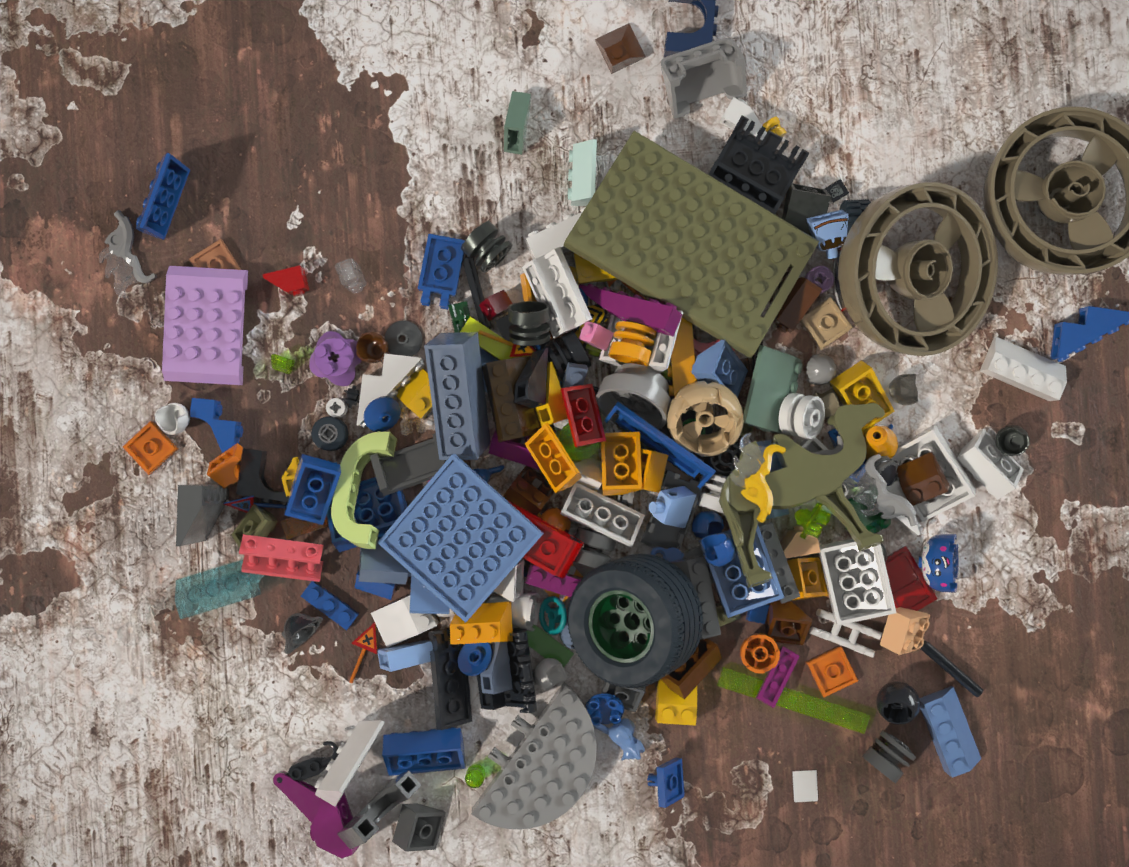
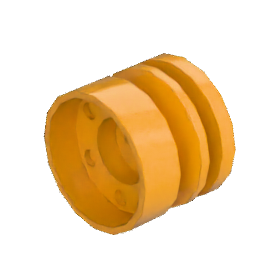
M617 322L615 328L618 331H615L613 336L620 341L611 343L608 356L623 363L648 366L652 352L645 347L654 345L655 342L652 339L656 338L657 332L650 327L636 322Z

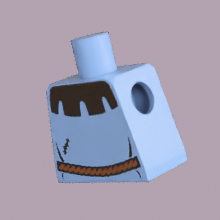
M844 210L806 218L811 236L819 241L816 248L819 251H826L827 259H834L839 256L837 247H841L847 237L849 216Z

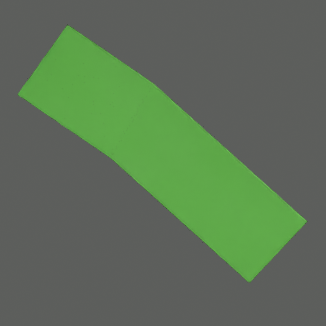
M533 624L532 628L535 630L527 631L529 647L545 659H556L565 667L574 653Z

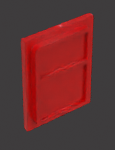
M907 546L887 556L885 565L895 608L901 607L919 611L938 599L932 588L926 583L922 571Z

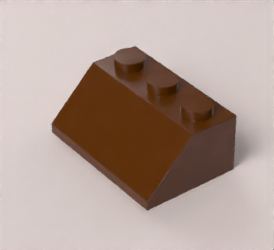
M707 638L700 639L696 650L689 660L661 678V680L671 691L685 699L722 659L718 645Z

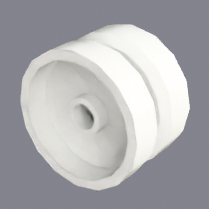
M798 393L788 394L784 398L779 411L778 421L782 433L806 439L815 438L820 433L824 423V403L817 396H804Z

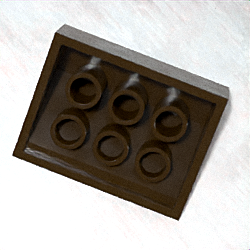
M531 356L488 362L482 366L499 443L533 436L541 428L535 408L514 403L515 384ZM554 423L550 424L552 430L555 431Z

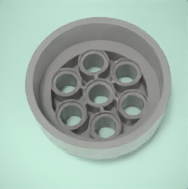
M634 363L622 364L617 367L614 374L606 376L602 380L596 395L598 409L605 417L608 416L616 403L620 402L658 430L666 424L671 399L667 394L669 389L668 382L659 372L647 366ZM614 413L610 420L615 422L619 415Z

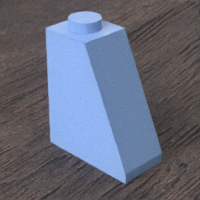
M423 640L377 649L380 668L392 672L431 662L430 651L433 650L432 641Z

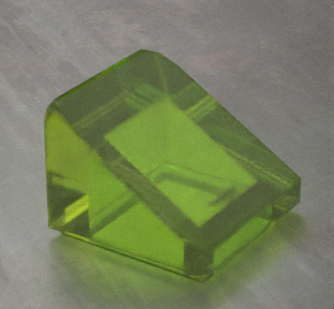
M276 354L271 355V363L274 370L291 374L294 360Z

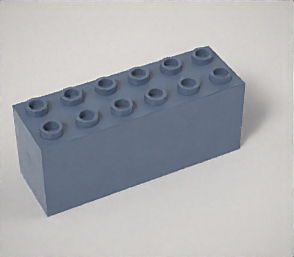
M478 332L440 333L424 345L439 460H448L452 454H456L461 460H477L491 444Z

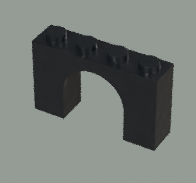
M243 448L236 494L242 495V498L254 495V497L261 498V502L273 503V500H278L281 505H287L289 496L286 497L285 492L272 489L265 480L264 471L267 451Z

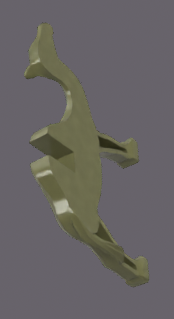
M876 403L851 404L839 407L834 415L827 420V424L836 428L843 441V448L837 454L820 455L811 453L784 434L774 435L771 443L786 448L784 454L776 452L782 469L770 472L769 475L765 476V480L773 495L772 509H790L816 499L826 506L847 528L851 537L857 543L858 551L882 544L884 542L883 536L874 534L866 529L854 507L845 497L841 485L866 459V442L862 428L873 419L882 418L885 415L883 408ZM756 441L747 444L743 448L736 468L727 477L722 486L719 503L731 529L736 552L743 574L746 577L748 588L767 583L772 579L770 572L759 567L754 554V538L760 508L741 494V491L745 490L744 479L756 474L764 463Z

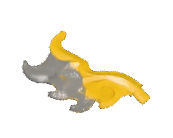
M748 433L740 440L743 458L738 460L734 456V465L739 472V476L731 472V479L735 485L745 488V490L741 491L744 498L758 505L760 513L757 520L764 523L767 516L770 515L773 506V495L765 480V476L770 474L773 453L780 452L784 454L786 448L776 444L767 447L754 445L749 440L751 433Z

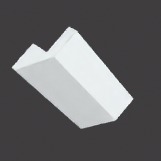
M561 247L553 249L543 257L531 260L522 267L536 300L549 305L550 319L547 324L550 326L553 338L592 320Z

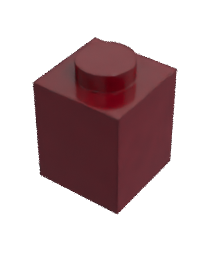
M502 290L487 297L479 306L488 321H491L507 313L508 307L513 303L506 291Z

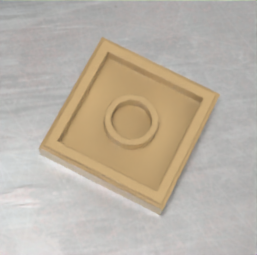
M829 297L805 314L800 321L820 350L853 328L832 297Z

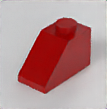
M300 265L262 274L264 279L294 297L302 296L305 294L304 292L310 291L305 269Z

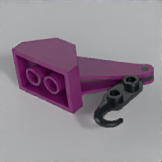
M325 741L323 745H329L333 749L331 756L312 757L296 763L289 768L288 772H278L273 777V783L312 823L310 826V836L315 841L316 846L343 859L353 855L359 848L357 846L349 849L337 835L353 819L345 792L335 807L316 796L317 788L303 781L320 774L327 767L331 759L336 760L339 754L336 751L339 747L333 741Z

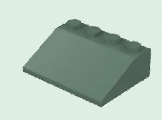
M760 345L743 415L745 424L762 431L784 434L779 427V411L784 398L790 393L797 392V380L803 368L802 360Z

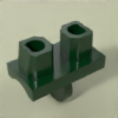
M467 301L448 305L455 333L460 332L471 317Z

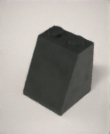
M792 183L786 193L782 219L811 236L806 218L826 214L831 195L826 189Z

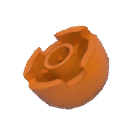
M756 633L749 635L743 641L740 647V657L743 664L750 671L763 674L776 667L780 658V650L771 637L766 634Z

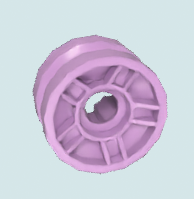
M816 266L805 276L806 279L823 289L820 294L829 290L834 282L832 271L825 266ZM817 277H820L822 279L821 284L820 282L815 281Z

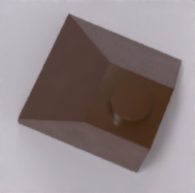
M629 23L595 39L611 74L646 57Z
M780 600L770 603L765 634L775 642L803 645L812 624V619L792 601L782 604Z

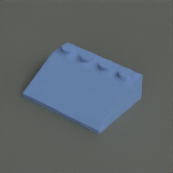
M758 525L754 538V554L759 567L771 573V581L748 588L737 552L733 560L724 566L717 567L707 562L724 614L728 618L784 598ZM731 530L722 532L732 537ZM699 540V544L704 555L705 549L703 547L702 541Z

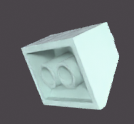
M597 139L573 144V150H569V162H573V167L568 172V181H572V188H568V200H571V206H587L595 193Z

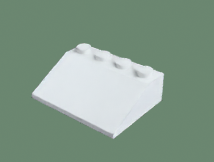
M936 425L898 446L897 452L891 458V460H897L899 465L932 451L950 484L948 492L913 506L922 522L974 497L977 490Z
M853 539L819 545V556L834 620L837 625L896 613L881 544L863 551H858L857 543Z
M359 721L356 727L352 725L347 734L349 739L346 744L342 742L336 751L339 754L336 760L331 759L325 769L328 773L324 778L321 776L315 785V788H317L316 796L336 807L377 739L385 723L384 721Z

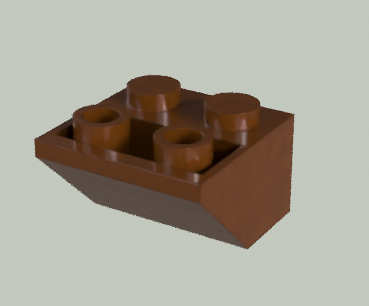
M525 466L503 497L537 516L554 493V490L544 482V478L540 473L529 466Z

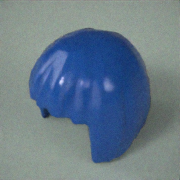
M715 511L700 512L695 516L692 523V532L699 538L722 533L724 528L722 517Z
M723 533L705 536L701 540L705 549V559L711 565L721 567L731 562L735 557L736 547L731 536Z

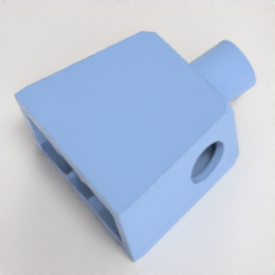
M685 486L661 490L656 502L649 504V511L653 517L665 525L685 528L696 494Z

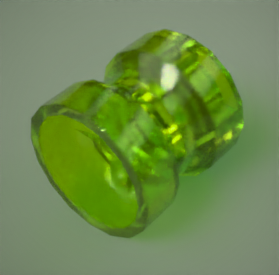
M472 764L467 769L465 782L470 788H479L484 782L485 769L480 764Z

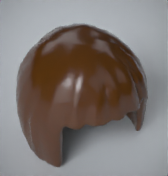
M376 332L364 333L357 341L356 354L366 363H378L383 361L384 353H388V343Z

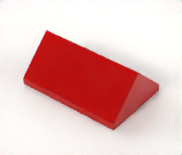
M593 384L561 388L574 446L579 448L606 441Z

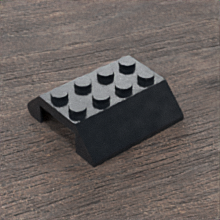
M742 115L708 175L771 213L776 214L793 180L806 161L809 152L802 149L798 157L794 159L800 148L796 145L788 158L782 154L789 145L788 140L785 139L779 150L777 148L783 137L768 130L764 139L760 140L766 129L763 126L759 129L754 139L749 136V133L753 130L755 122L751 121L746 131H744L743 129L749 119Z
M512 628L513 632L509 634L513 636V641L507 642L512 689L496 694L482 693L480 674L477 675L481 709L496 710L507 706L524 708L520 710V713H533L537 711L527 629Z

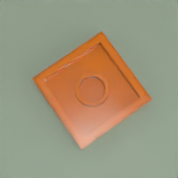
M150 421L123 446L148 475H151L178 450L177 446L153 421Z
M841 645L806 661L822 697L829 696L858 682Z

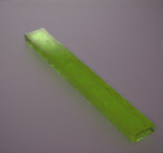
M722 667L717 686L756 699L764 680ZM784 687L776 703L777 706L865 734L870 718L869 714Z

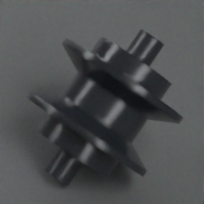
M353 385L352 389L344 390L347 396L342 398V400H346L345 403L349 404L348 408H352V405L359 403L358 396H360L359 390H356L357 386Z

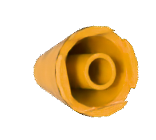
M876 425L867 428L863 432L866 442V460L877 454H880L881 457H894L898 448V440L891 429Z

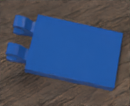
M428 234L418 290L423 291L421 297L422 305L430 306L431 293L441 294L440 309L448 310L450 296L456 297L464 258L461 246L465 240Z

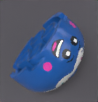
M937 534L932 536L925 543L922 556H919V568H922L926 583L932 589L939 592H957L958 583H955L959 574L958 544H954V541L957 540L956 534Z

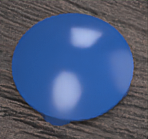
M608 693L594 695L586 703V709L593 725L620 723L624 713V705L618 697Z

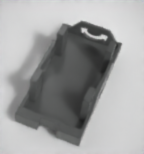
M667 470L661 490L685 486L696 494L692 510L685 528L665 525L653 517L651 513L641 539L642 543L652 548L662 547L668 549L673 547L680 549L703 486L700 489L697 487L700 481L691 478L689 482L680 479V474Z

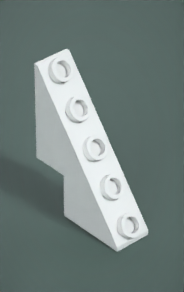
M384 353L382 376L365 374L362 376L357 425L363 428L367 427L364 422V411L369 403L379 397L394 398L398 394L397 390L409 383L411 380L410 376L423 368L425 365L423 363L424 359Z

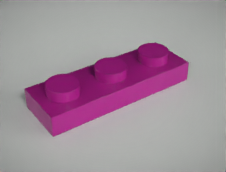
M782 646L780 648L779 661L775 668L769 670L756 699L774 708L800 656Z

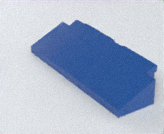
M620 402L616 403L604 420L608 423L613 414L616 413L619 417L615 422L627 432H640V441L659 453L667 454V460L687 475L695 478L698 473L702 474L703 477L697 485L699 489L716 471Z

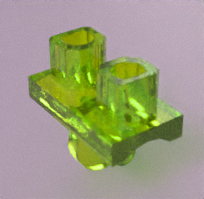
M817 502L811 512L809 509H799L796 511V523L803 527V531L800 534L801 538L806 539L810 535L818 539L823 529V526L819 524L827 526L831 514L822 510V503Z

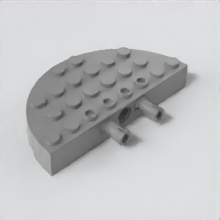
M565 682L560 686L534 724L530 725L519 715L515 717L511 726L523 733L524 737L509 757L496 747L489 753L488 758L500 765L501 769L472 807L471 815L485 823L500 828L530 829L559 818L573 807L583 795L595 768L597 753L596 735L584 703Z

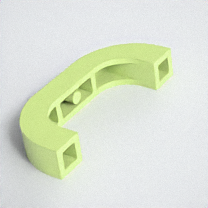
M390 432L367 434L359 438L348 448L340 464L341 475L332 498L331 516L334 527L342 537L354 545L365 549H376L379 530L369 524L356 523L354 510L363 469L371 460L370 455L377 453L379 456L394 457L397 438Z

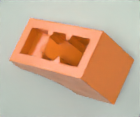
M237 443L209 462L207 476L223 488L236 483L239 479L240 465H238V462L241 460L243 447Z

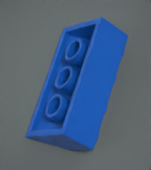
M451 727L444 730L430 729L428 731H411L409 733L383 735L382 756L389 776L401 775L407 771L415 774L466 769L461 728Z

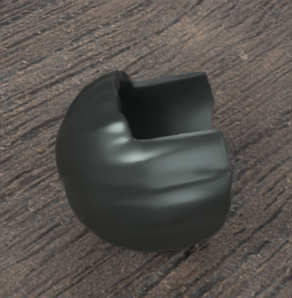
M1007 425L996 434L995 444L1000 452L1006 456L1021 455L1029 448L1030 438L1022 427Z

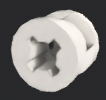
M333 398L326 404V411L330 416L340 418L346 415L348 406L344 400Z

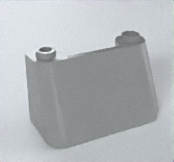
M731 38L719 39L667 56L661 60L662 74L674 119L687 115L690 112V103L721 93H724L729 99L747 96L745 57L736 42Z

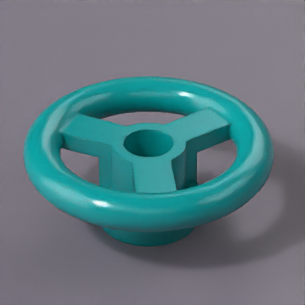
M556 596L545 598L539 609L540 624L548 634L557 635L561 633L567 622L566 607L562 600ZM555 602L559 607L551 608L548 603ZM545 612L548 614L549 626L545 621ZM555 623H560V625L555 629Z

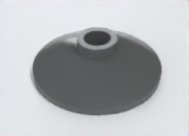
M409 321L393 323L387 329L384 338L388 343V351L391 354L411 357L418 353L423 342L420 329ZM402 335L406 337V340L404 342L399 341V338Z

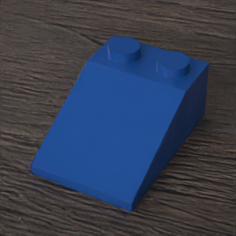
M302 454L284 515L323 525L341 475L340 464Z

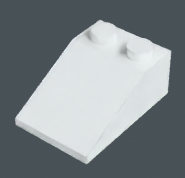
M410 594L371 612L387 648L421 634L439 624L436 614L410 613Z

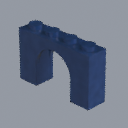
M669 0V2L692 4L699 8L704 16V25L693 33L667 32L664 57L712 42V38L716 36L717 31L714 17L717 18L719 6L715 5L716 0Z

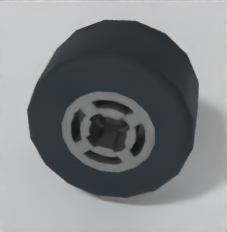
M329 416L316 421L311 432L315 445L326 451H335L342 448L346 444L349 434L347 425L342 420Z

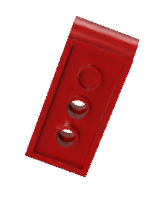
M510 502L544 533L523 558L554 576L565 578L584 543Z

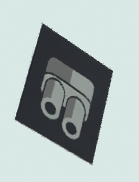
M841 179L825 188L831 195L833 203L849 194Z

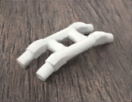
M822 609L816 611L817 616L834 622L831 633L811 627L809 630L810 634L874 658L875 650L860 645L856 641L860 632L878 640L881 639L882 632L856 622L843 624V626L852 629L847 640L838 636L842 625L836 624L833 613Z

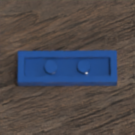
M311 581L301 595L303 599L345 630L350 628L359 615L358 612L316 581Z

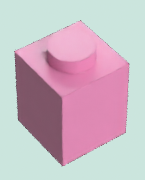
M587 322L584 324L578 339L594 348L606 351L614 333L599 324Z

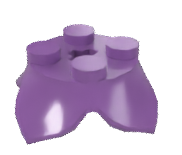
M328 331L319 338L315 351L310 357L309 367L311 372L317 377L328 378L335 385L349 386L355 378V366L362 361L356 354L357 341L345 339L338 332ZM334 353L336 355H339V358H337L338 361L336 363L335 361L331 360V357Z

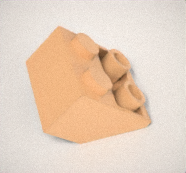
M901 607L896 608L895 614L888 615L880 645L898 655L920 650L924 644L923 637L925 631L929 627L930 614Z

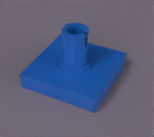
M673 758L656 767L657 774L650 773L647 780L652 781L647 782L648 785L658 787L659 807L666 808L684 798L682 758Z

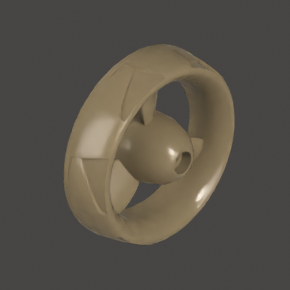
M1062 107L1042 112L1030 118L1008 136L987 171L983 188V207L995 237L1005 248V252L1031 270L1056 275L1093 274L1110 268L1129 257V125L1117 117L1097 109ZM1054 137H1071L1088 142L1081 161L1062 163L1050 171L1044 178L1018 170L1023 157L1029 149L1043 140ZM1115 164L1124 183L1126 202L1122 221L1113 234L1110 226L1097 210L1102 205L1106 192L1102 175ZM1016 201H1037L1039 210L1046 218L1068 224L1069 240L1073 250L1051 245L1033 233L1022 219Z
M923 182L909 184L891 190L872 201L852 225L842 245L839 257L838 280L842 299L850 317L854 321V325L861 333L879 346L897 353L914 356L939 354L953 348L966 339L984 317L996 286L998 253L991 225L983 210L969 195L954 186L944 183ZM927 208L943 218L933 240H912L896 248L894 251L881 245L891 227L901 217L913 210ZM957 241L960 251L961 271L958 287L950 304L943 292L947 289L953 273L952 258L948 250ZM876 280L887 281L889 286L901 296L914 300L913 316L917 331L902 327L890 317L880 301Z

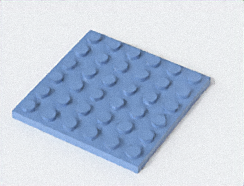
M452 454L378 541V544L463 621L467 622L544 533L456 454Z

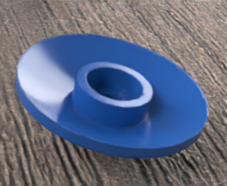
M379 397L373 400L364 411L366 426L376 432L389 430L400 418V405L391 397Z
M489 643L465 644L458 655V666L461 672L468 676H476L482 673L489 666L492 659L491 645Z

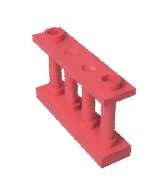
M243 534L239 554L244 555L241 571L244 573L320 582L323 569V561H321L323 545Z

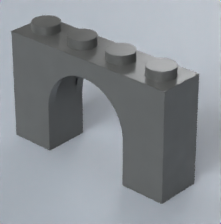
M410 771L393 778L337 835L349 849L366 843L380 829L376 824L395 806L408 800L422 785Z

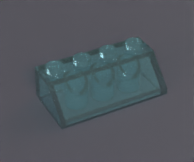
M243 560L176 580L175 604L180 619L261 595L256 575L242 572Z

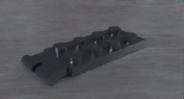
M450 628L430 631L428 635L432 639L433 650L430 651L436 729L444 730L472 722L469 677L461 672L458 666V655L464 644L450 645Z

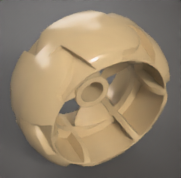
M698 381L686 385L671 400L667 414V427L673 441L690 453L694 452L703 457L721 454L730 445L735 444L742 432L744 423L743 411L738 398L729 388L717 382L707 384L705 381ZM715 403L726 408L728 414L714 417L713 404ZM691 406L695 410L696 421L683 426L681 415L686 413ZM713 423L721 427V430L715 433L701 435L702 427H709Z

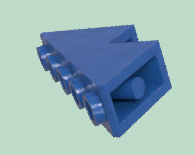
M1091 306L1080 308L1078 324L1061 322L1054 325L1050 360L1057 359L1058 362H1062L1070 357L1068 354L1073 351L1078 353L1086 349V344L1090 342L1094 344L1102 340V335L1106 333L1110 335L1120 330L1118 326L1129 324V312Z

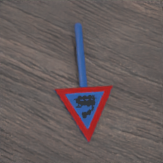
M254 495L223 503L245 513H248L253 504L269 508H286L287 506L253 503Z

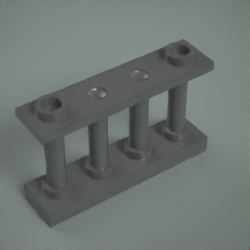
M758 522L784 598L780 599L781 603L783 604L800 597L773 523L770 522L764 525Z

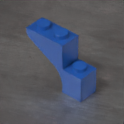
M192 398L190 417L202 419L211 426L222 453L235 444H239L240 437L243 435V426H241V422L219 420V416L222 414L221 401Z

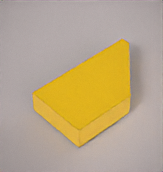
M298 457L292 459L291 464L282 476L286 497L290 496L299 465Z

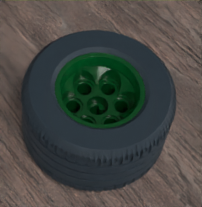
M632 554L596 567L587 573L575 587L570 599L567 616L572 645L575 647L574 649L578 653L580 660L583 661V664L601 680L623 688L648 686L682 666L696 650L703 628V610L701 609L700 598L687 575L676 565L664 558L650 554Z

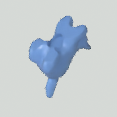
M623 718L620 723L614 724L610 728L602 724L593 725L594 728L609 735L611 740L623 750L622 761L625 759H641L640 753L645 752V748L642 742L633 736L635 730L633 721Z

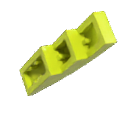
M472 317L468 319L460 331L479 332L481 330L502 338ZM478 333L480 348L497 360L519 358L509 357L512 350L511 346Z

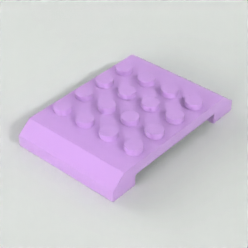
M169 266L166 274L162 360L164 381L243 385L242 345L245 290H247L248 285L247 270Z

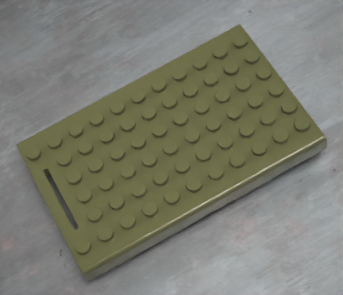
M634 130L567 236L563 246L647 297L657 300L663 305L666 303L675 305L677 307L676 310L683 311L682 318L715 338L726 340L730 347L751 358L765 337L819 241ZM787 269H791L762 318L761 314Z

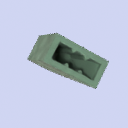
M512 91L504 125V152L521 155L523 153L531 94Z

